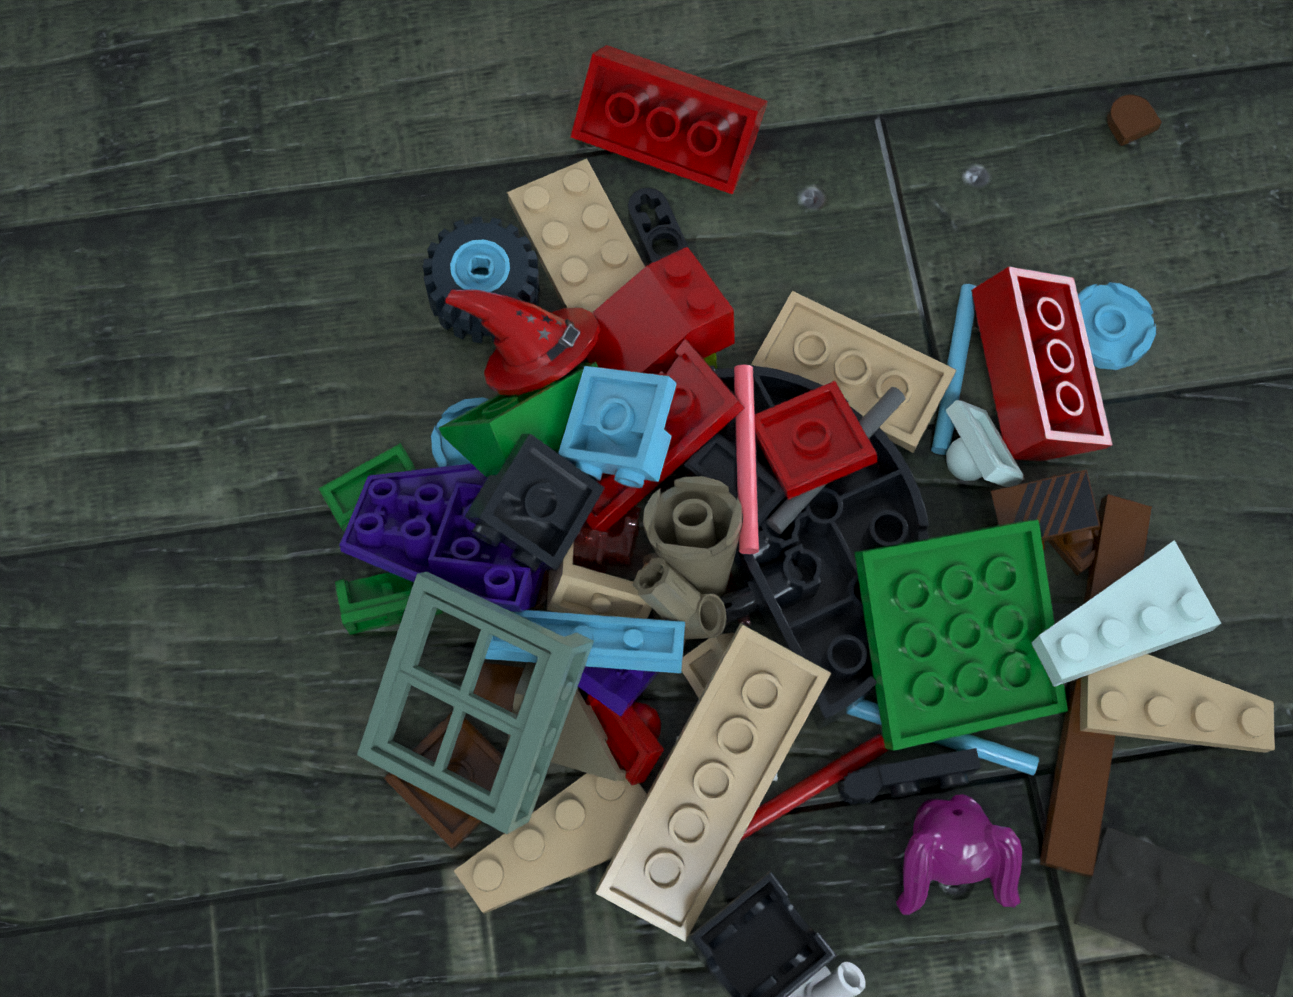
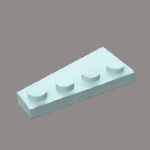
M1174 540L1040 634L1032 642V645L1055 687L1208 633L1218 627L1221 622Z

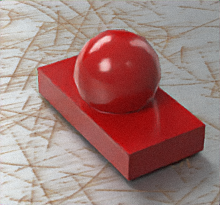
M588 694L585 703L586 705H591L608 737V740L605 741L619 768L626 771L625 778L631 786L645 782L664 751L657 741L662 726L658 712L647 703L633 702L625 713L619 716Z

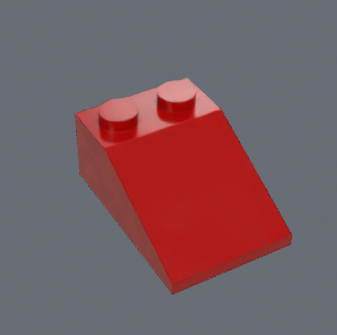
M688 247L683 248L647 265L593 311L601 330L596 345L586 356L585 361L587 363L596 362L598 368L659 375L660 372L666 374L678 358L675 352L684 339L696 349L703 359L735 344L734 309Z

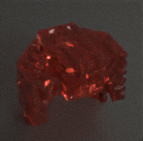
M638 507L630 509L606 532L593 530L585 521L573 542L574 565L606 574L608 564H631L633 550L637 541L636 537L640 529L638 518L641 509Z

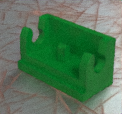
M391 572L349 582L348 580L345 581V579L335 581L342 624L349 635L401 623L414 582ZM437 608L435 615L443 614V611Z

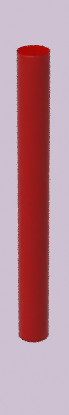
M880 734L875 735L759 806L740 842L846 777L848 773L858 770L889 751L884 746L883 737Z

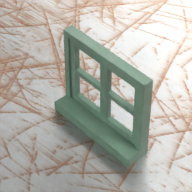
M429 572L418 573L357 755L499 831L508 834L530 821L594 641L579 633L563 637ZM437 608L481 629L461 687L418 666ZM493 635L538 657L518 715L473 693ZM411 685L454 706L436 762L393 741ZM466 713L511 735L491 792L447 769Z

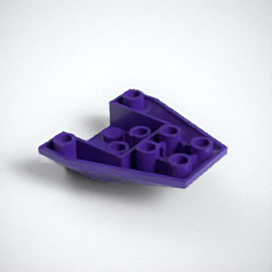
M473 464L368 476L339 545L341 552L414 582L418 573L429 572L512 612H522L535 607L546 571L545 569L538 568L535 573H532L530 568L520 567L510 559L513 550L502 542L497 547H494L472 534L471 531L475 524L464 516L488 478Z

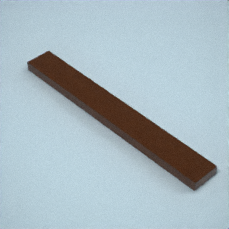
M1110 494L1101 498L1098 515L1101 530L1098 532V537L1094 539L1093 551L1095 550V556L1089 569L1084 604L1143 563L1152 506ZM1080 677L1070 681L1067 698L1068 711L1065 712L1040 865L1090 877L1094 873L1115 735L1080 731Z

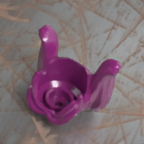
M964 794L955 795L949 801L940 799L924 801L917 810L913 836L910 838L904 854V892L896 901L900 912L903 915H910L919 910L926 901L929 885L932 880L945 885L975 883L985 878L990 879L996 901L1003 907L1015 908L1021 903L1018 893L1022 866L1020 839L1011 828L993 825L981 806L973 798Z

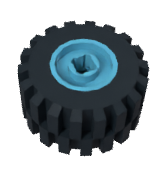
M482 216L472 217V224L465 225L463 220L454 222V230L452 232L444 228L438 234L439 244L431 242L427 249L429 259H424L423 263L425 275L423 278L434 317L438 316L440 325L444 329L448 330L453 326L454 336L463 340L467 334L472 335L473 342L483 343V336H491L492 342H494L495 336L481 324V319L464 310L446 304V297L452 289L482 290L538 305V292H540L538 261L535 251L531 250V242L526 236L519 238L518 228L509 224L505 229L502 227L501 219L493 217L490 223H483Z

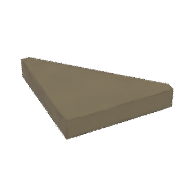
M577 688L551 762L613 781H625L626 771L619 768L605 741L608 740L606 733L591 705H586Z

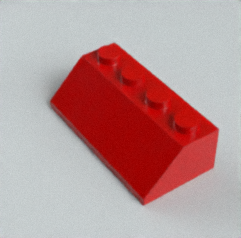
M605 45L592 53L571 138L733 194L756 141L768 101Z
M1008 266L973 288L971 291L1002 439L1013 458L1018 460L1045 461L1106 449L1112 446L1074 278Z

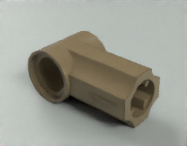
M665 558L652 559L647 566L637 572L633 586L638 590V595L661 616V620L684 621V640L716 638L722 634L727 618L726 609L720 597L715 594H701Z

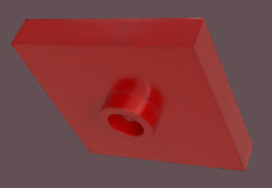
M836 381L755 414V438L788 500L877 462L875 449Z

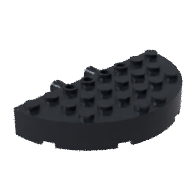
M715 365L710 366L735 396L734 368L715 369ZM750 365L753 367L755 414L823 386L796 374L774 368ZM850 407L857 420L860 421L863 416ZM734 417L718 433L736 447V423ZM880 427L869 438L877 453L876 463L827 483L781 534L775 532L765 521L758 529V553H740L738 541L734 562L744 580V586L720 596L726 609V625L753 612H756L758 615L761 614L774 642L831 673L810 711L818 730L844 716L849 710L865 699L875 689L876 685L854 552L929 538L927 513L920 490L902 455ZM755 438L756 464L777 480Z

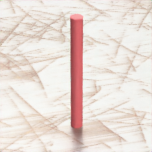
M738 365L734 367L735 397L745 407L735 417L737 492L743 513V524L739 537V552L742 554H755L759 552L753 367L750 365Z

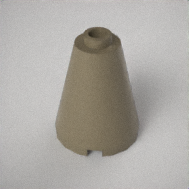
M704 476L683 477L674 481L675 487L666 490L662 494L660 489L652 494L644 508L643 525L645 534L658 557L665 558L701 594H715L720 597L724 595L727 589L742 529V505L738 497L736 499L729 492V487L721 481Z

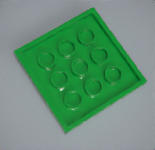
M1025 520L854 552L886 749L899 750L1068 711L1064 683L1053 686L1032 645V642L1040 634L1055 625L1039 520Z

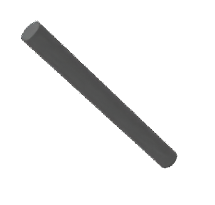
M891 387L859 421L868 439L905 401L904 394L896 387ZM826 484L792 499H786L766 520L767 524L775 532L781 534Z

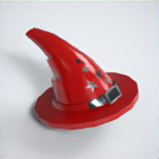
M452 289L445 299L446 304L464 310L481 319V324L495 336L494 344L497 349L489 357L484 375L489 388L501 395H521L541 389L565 376L586 358L596 345L601 330L594 313L583 308H563L554 312H548L535 304L482 290Z

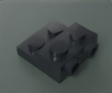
M522 434L497 475H489L464 517L475 524L471 532L477 538L494 547H497L502 542L512 549L513 553L510 559L518 566L530 568L532 573H535L538 568L557 571L605 487L532 434Z

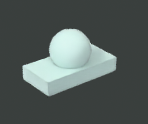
M956 400L946 409L960 435V438L952 442L946 453L948 470L956 478L963 481H975L983 477L984 480L1004 487L1016 486L1024 480V475L986 410Z

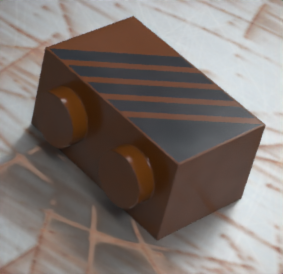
M1087 470L991 491L999 525L1025 520H1039L1043 550H1045L1044 542L1063 538L1064 545L1078 544L1093 540L1092 531L1101 530Z

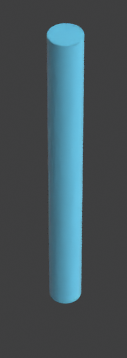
M972 284L962 285L947 361V365L956 369V373L940 402L931 448L933 453L939 455H946L953 437L954 424L946 409L960 398L975 315V305L971 290L977 286Z
M863 699L846 713L881 725L877 703ZM971 734L933 742L957 751L976 748L979 758L1030 775L1035 774L1039 762L1038 756Z

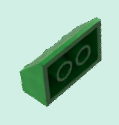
M596 362L578 364L560 379L541 389L521 395L498 394L440 426L441 435L485 477L499 473L522 434H532L556 453H559L584 366L598 368Z

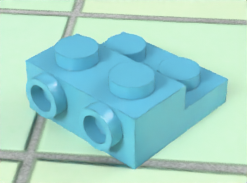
M584 366L558 454L595 481H600L602 473L615 475L614 480L618 483L634 488H642L644 480L659 482L672 437L664 430L677 383L669 376Z

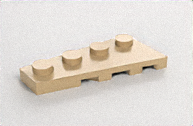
M1145 654L1081 677L1080 731L1266 753L1275 750L1274 702Z
M586 773L534 811L528 823L508 834L504 833L456 868L454 872L479 909L485 914L540 891L544 887L568 877L571 878L594 866L611 860L647 793L640 784L631 786L626 778L625 781H613Z

